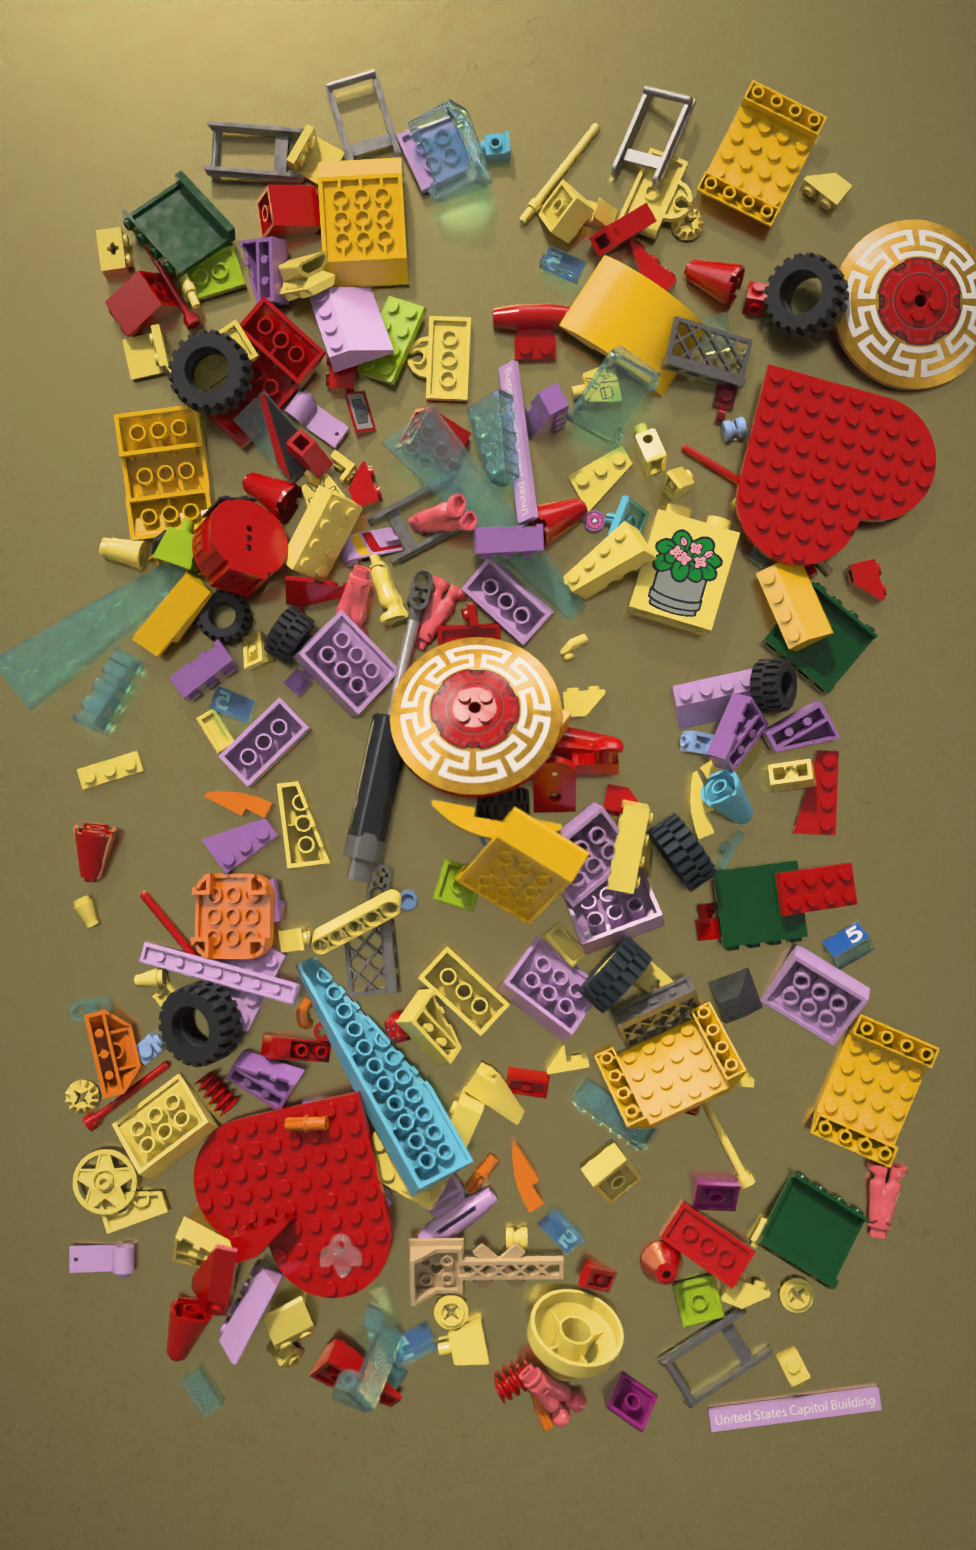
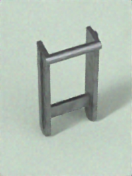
M371 69L328 82L324 85L347 161L389 147L393 148L396 158H401L400 147L376 70ZM372 79L388 133L349 145L333 90Z
M645 85L642 98L612 165L611 176L618 178L625 162L655 169L652 187L659 189L697 100L693 99L692 96ZM653 97L684 104L662 157L631 149Z
M207 121V125L213 131L211 165H204L207 176L212 178L226 177L289 183L304 182V175L286 172L289 138L299 139L304 129ZM221 133L276 137L274 170L219 167Z
M452 471L368 519L371 525L387 517L401 541L405 551L390 559L392 565L408 559L459 531V529L454 532L440 531L416 544L399 513L400 509L448 484L453 495L462 494L455 481L456 471ZM466 501V508H465L464 512H465V511H468V510H471L470 507H469V505H468V503H467V501ZM476 511L475 514L477 516V520H479V513L478 511Z
M745 1308L734 1310L658 1360V1363L666 1368L685 1398L683 1402L688 1408L695 1407L700 1401L772 1354L771 1348L766 1347L752 1356L733 1326V1322L746 1314L747 1310ZM719 1331H722L742 1363L692 1394L672 1362Z

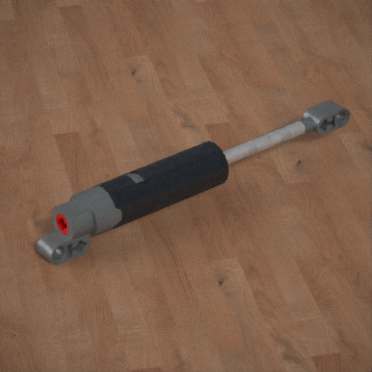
M426 570L418 571L411 579L407 597L409 613L387 714L375 713L372 716L355 795L357 797L352 809L343 851L344 856L350 857L346 878L368 882L366 889L368 901L372 899L371 893L373 890L379 889L381 894L388 891L391 881V870L387 866L382 865L403 760L399 756L392 737L390 709L397 685L410 667L422 609L427 606L433 577ZM418 576H424L426 578V586H421L418 584ZM419 591H425L419 596V601L422 603L416 606V602L413 599L418 596ZM381 868L386 873L385 877L380 878V883L384 884L383 887L373 885V882L378 883L379 876L376 875V872L381 871Z

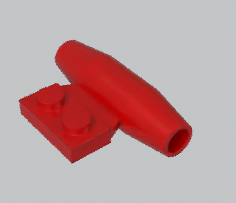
M517 304L493 309V326L518 330L514 338V360H556V337L552 329L561 328L559 324L570 307L556 304Z

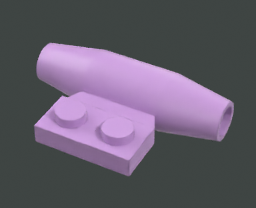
M456 1174L451 1175L434 1209H426L428 1213L436 1218L418 1234V1238L455 1237L479 1221L498 1203L496 1196L490 1188H486L465 1198L463 1185Z

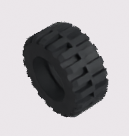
M806 252L804 256L798 253L794 254V259L789 257L784 259L782 266L777 265L774 270L776 272L773 276H769L767 280L770 282L769 286H765L764 294L767 295V298L763 300L764 306L768 308L766 309L768 317L772 319L771 322L775 326L795 338L812 339L813 335L816 337L823 336V331L827 330L830 332L834 328L833 324L836 321L838 323L843 317L840 315L842 311L846 312L848 307L845 304V300H849V292L845 289H848L849 286L847 280L844 279L845 275L835 264L820 254L815 255L812 252ZM808 279H819L822 285V292L815 307L803 314L793 313L791 300L795 289Z
M204 329L198 331L199 335L191 333L187 335L188 340H181L178 343L179 349L177 351L173 349L171 353L174 359L168 363V368L171 369V372L168 373V379L172 382L171 388L173 392L177 394V398L199 414L218 416V413L222 415L228 414L231 408L236 410L240 407L238 402L240 400L245 402L248 398L245 393L247 390L251 391L253 386L250 383V379H254V372L251 370L253 364L248 358V353L235 339L224 332L220 333L218 330L213 329L207 332ZM210 355L223 356L229 366L226 381L214 391L203 392L199 390L194 382V372L199 362Z
M197 981L170 993L161 1006L163 1011L159 1013L161 1023L158 1025L159 1031L162 1032V1042L166 1043L168 1052H172L174 1054L173 1057L178 1061L183 1060V1064L187 1066L192 1065L193 1067L208 1066L229 1056L237 1048L242 1036L240 1031L243 1030V1023L240 1022L242 1014L237 1009L238 1004L236 1000H232V995L227 990L223 991L222 986L219 984L214 985L211 981ZM194 1008L199 1010L207 1021L209 1028L208 1040L203 1038L194 1026Z

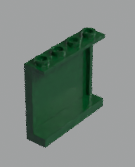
M182 170L175 174L176 183L130 214L125 209L122 210V223L124 227L135 234L137 241L149 249L153 259H158L162 263L165 272L169 275L172 274L176 280L235 240V227Z
M812 582L834 633L795 652L788 648L777 623L761 642L780 658L789 659L794 666V670L826 696L834 689L836 683L878 635L874 633L875 629L868 623L863 624L854 611L845 609L840 599L827 594V589L822 584Z
M797 861L717 871L718 874L711 879L714 882L722 941L721 947H726L727 951L739 950L741 945H747L748 948L761 947L760 943L768 942L769 945L782 944L781 940L789 939L790 943L803 941L802 937H808L805 913L780 915L775 873L799 870Z
M799 1173L797 1175H790L755 1244L827 1289H836L839 1283L836 1278L863 1223H868L869 1219L864 1216L863 1211L845 1205L846 1201L842 1198L832 1197L827 1194L828 1190L820 1185L814 1186L809 1183V1178Z

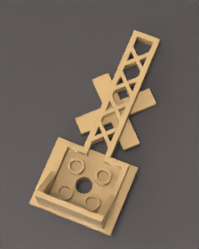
M409 1238L411 1306H416L432 1296L465 1295L464 1280H473V1283L483 1290L494 1280H505L514 1289H518L525 1280L564 1279L563 1256H522L525 1254V1250L517 1243H514L500 1257L483 1243L473 1250V1254L476 1257H464V1238ZM434 1263H440L442 1266H441V1267H437V1266H435V1265H433V1264H434ZM529 1265H534L535 1267H537L534 1271H528L526 1269V1267ZM559 1265V1271H550L547 1267ZM464 1266L472 1268L469 1272H464Z

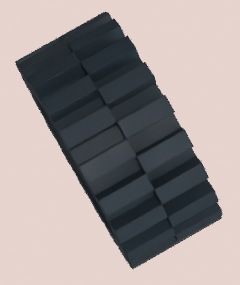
M672 813L648 830L653 844L688 891H694L718 874L703 846L700 845L698 839L676 813Z
M627 936L599 963L581 985L578 992L603 1014L628 991L643 974L642 972L646 970L653 958L633 939Z

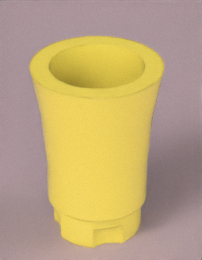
M103 538L99 547V554L101 558L141 570L147 560L148 544L146 541Z

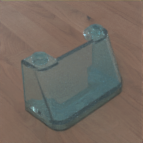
M449 99L408 122L409 136L414 143L417 142L422 146L434 180L430 184L429 194L434 201L441 203L486 188L492 184V177L472 119L463 106Z
M619 345L613 348L606 356L566 419L610 445L618 444L625 435L622 432L623 427L644 396L649 391L653 393L660 384L658 379L661 374L626 348Z
M368 1304L365 1311L362 1328L366 1329L368 1333L367 1342L371 1343L360 1373L353 1370L343 1371L337 1379L332 1395V1400L364 1413L371 1412L376 1407L402 1342V1334L381 1309Z

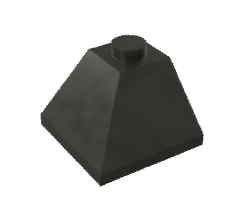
M748 967L708 982L722 1021L726 1024L744 1018L763 1008Z

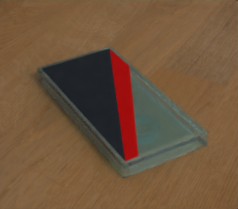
M262 391L233 421L289 482H292L306 469L288 454L286 442L299 429L267 393Z

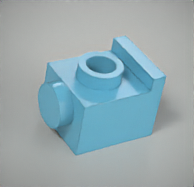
M509 131L484 135V141H480L481 154H485L486 162L510 160Z

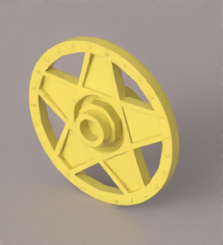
M111 1149L94 1151L85 1156L75 1169L73 1176L75 1196L84 1208L93 1213L101 1215L116 1213L126 1207L133 1199L137 1189V1173L132 1162L122 1153ZM99 1155L95 1169L82 1168L89 1159ZM111 1155L121 1159L128 1167L114 1168ZM132 1179L131 1191L126 1199L121 1186ZM78 1181L90 1187L85 1200L80 1193ZM104 1199H107L115 1206V1208L111 1209L95 1207Z

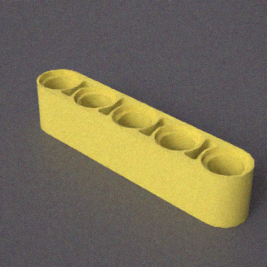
M396 890L385 891L318 927L313 933L312 951L320 955L326 954L396 917L401 908V894Z

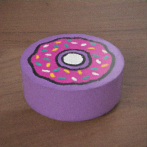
M592 510L586 514L584 526L590 532H598L605 524V517L600 511Z

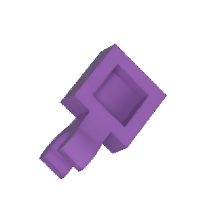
M297 667L283 683L298 697H301L313 684V681L305 669L301 671Z

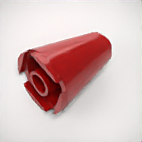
M694 259L692 262L687 263L684 274L688 281L722 304L730 307L737 297L735 295L737 288H741L745 268L741 264Z
M255 472L247 474L242 481L243 490L251 498H258L256 502L270 513H273L280 523L281 520L284 522L288 521L299 506L296 504L297 498L301 499L302 488L296 483Z
M578 498L538 504V518L529 522V526L533 525L535 527L536 524H543L544 546L549 545L586 517L587 506L584 501H580Z
M84 823L83 827H78V824H75L73 832L79 875L81 878H84L85 882L93 883L102 877L117 829L113 827L112 830H109L108 825L99 823Z
M659 1241L653 1242L645 1248L641 1256V1270L649 1281L659 1285H669L679 1277L683 1268V1258L678 1250L666 1242Z
M179 1297L176 1302L174 1300L171 1302L166 1353L173 1361L178 1362L187 1358L211 1320L212 1314L205 1311L198 1299Z

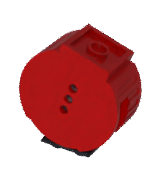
M224 495L219 497L201 516L205 520L196 528L193 534L192 553L201 573L206 578H209L210 587L249 597L284 563L288 551L286 533L282 524L273 513L255 503L258 498Z

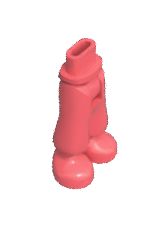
M458 493L452 495L448 502H442L414 514L413 517L409 518L408 522L415 532L420 531L421 533L437 531L454 532L458 529L470 531L477 525V516L471 510L464 512L466 499L462 494Z
M355 565L353 572L349 574L343 595L336 608V614L342 610L367 635L368 629L362 623L365 622L367 617L371 570L367 567Z
M433 575L432 583L434 589L430 592L427 606L422 609L414 645L424 651L427 645L431 644L432 640L437 636V626L444 625L455 610L456 600H463L468 595L462 589L451 584L446 597L442 599V595L450 583Z
M869 1160L867 1168L874 1174V1178L870 1180L869 1235L886 1239L887 1230H891L890 1225L902 1188L900 1179L907 1175L908 1167L892 1163L891 1167L888 1168L874 1160ZM887 1172H889V1181L885 1182Z
M529 1365L519 1375L524 1386L548 1412L552 1413V1420L558 1427H564L569 1423L571 1418L569 1408L573 1412L579 1413L586 1406L587 1399L584 1394L579 1391H571L569 1386L555 1380L538 1367L534 1368L532 1365Z

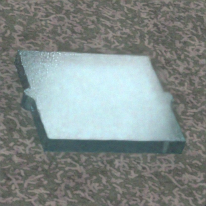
M727 312L715 315L708 314L706 317L699 318L706 326L731 333ZM705 332L699 339L700 344L708 340ZM717 336L714 338L719 349L727 346L724 337ZM710 341L702 345L706 354L715 352Z

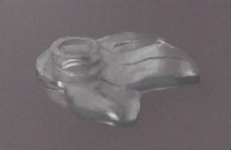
M345 1234L335 1235L331 1239L330 1245L324 1247L320 1255L321 1267L333 1264L342 1278L350 1272L352 1265L360 1266L362 1263L360 1251L352 1245L350 1238ZM339 1241L344 1243V1248L339 1246Z

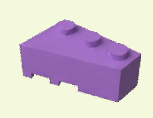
M536 524L535 527L516 525V527H480L472 530L473 556L479 555V559H492V555H500L501 559L513 558L514 554H521V558H533L534 554L544 550L543 524Z
M217 639L213 643L215 647L207 652L202 651L198 654L199 658L192 663L188 662L169 677L183 699H190L191 701L201 695L200 691L204 688H212L219 682L217 679L223 675L227 677L236 671L235 667L238 666V663L220 640Z
M815 700L767 727L762 733L769 749L775 752L841 739L823 704Z

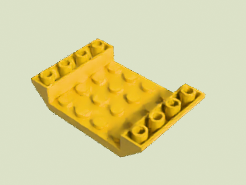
M752 80L731 126L708 170L705 171L696 191L771 228L827 116Z
M402 158L318 162L322 252L326 251L328 255L324 271L335 274L334 285L331 287L409 285Z
M514 807L505 817L499 832L469 866L464 864L454 878L458 883L530 926L572 883L588 857L589 852Z
M710 1002L690 1010L693 1019L616 1054L614 1048L611 1047L594 1055L627 1128H653L730 1092L747 1073Z
M859 1014L847 1031L815 1107L810 1133L887 1167H891L898 1150L895 1143L927 1066L932 1068L940 1048Z

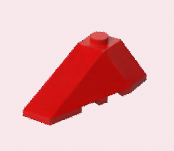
M286 576V605L288 607L294 606L303 612L304 609L340 602L346 583L338 586L337 582L326 580L320 584L314 578ZM370 586L369 595L373 594L372 586Z
M220 1244L215 1245L205 1262H202L199 1269L193 1273L191 1289L206 1312L214 1316L222 1315L227 1317L234 1295L238 1249Z
M334 1339L325 1347L309 1375L327 1386L334 1388L336 1384L348 1388L347 1393H363L366 1399L389 1407L402 1400V1396L354 1348L348 1346L342 1340Z

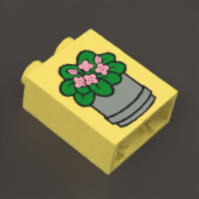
M668 504L666 511L657 510L647 541L657 559L652 562L647 561L639 569L626 612L707 636L713 627L740 533L731 530L732 522L718 516H708L706 523L690 518L692 510L677 504Z

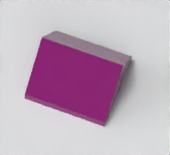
M694 1176L693 1208L695 1210L736 1211L741 1187L740 1182L735 1177Z
M622 1372L604 1397L606 1409L642 1433L658 1396Z

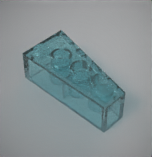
M498 388L466 410L488 481L504 488L520 478L518 451L515 450L517 437L513 429V421H515V413L512 411L511 404L514 402L513 395Z
M115 647L102 668L104 675L95 679L92 684V694L84 697L80 703L82 710L79 714L74 713L71 719L92 731L101 734L104 731L107 732L112 725L111 718L113 714L117 713L122 706L121 700L124 694L127 695L132 688L131 681L133 677L137 676L142 669V660Z
M586 1078L571 1099L575 1102V1108L583 1113L587 1111L592 1114L591 1119L600 1126L603 1123L607 1125L612 1135L618 1139L622 1136L628 1141L626 1145L636 1152L638 1149L641 1151L647 1150L661 1130L657 1126L653 1128H627L613 1096L590 1079Z

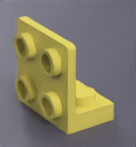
M307 124L289 154L287 163L289 170L304 175L305 179L318 185V162L342 161L345 154L344 151L316 137L315 129Z
M159 324L151 326L152 333L123 339V346L132 380L169 372L166 365H168L170 358L164 332Z

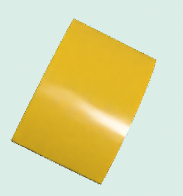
M604 255L564 316L559 327L592 350L595 348L628 371V375L662 397L677 374L676 372L660 368L662 359L665 358L674 317L678 316L703 325L705 324L684 304L659 285L625 264ZM678 323L677 331L681 338L689 334L686 326ZM698 330L695 332V335L697 336L698 340L700 339L704 331ZM691 335L683 339L688 351L695 347L696 344ZM679 342L673 345L671 354L677 356L684 354Z
M187 405L114 414L118 451L122 461L126 490L125 501L131 541L155 538L161 532L167 530L168 527L180 530L183 518L196 522L192 532L194 533L196 528L205 520L201 516L213 505L210 470L200 414Z
M432 800L431 803L449 822L468 833L492 840L499 832L503 823L475 817L476 809L472 807ZM537 820L555 832L559 831L562 827L561 824Z

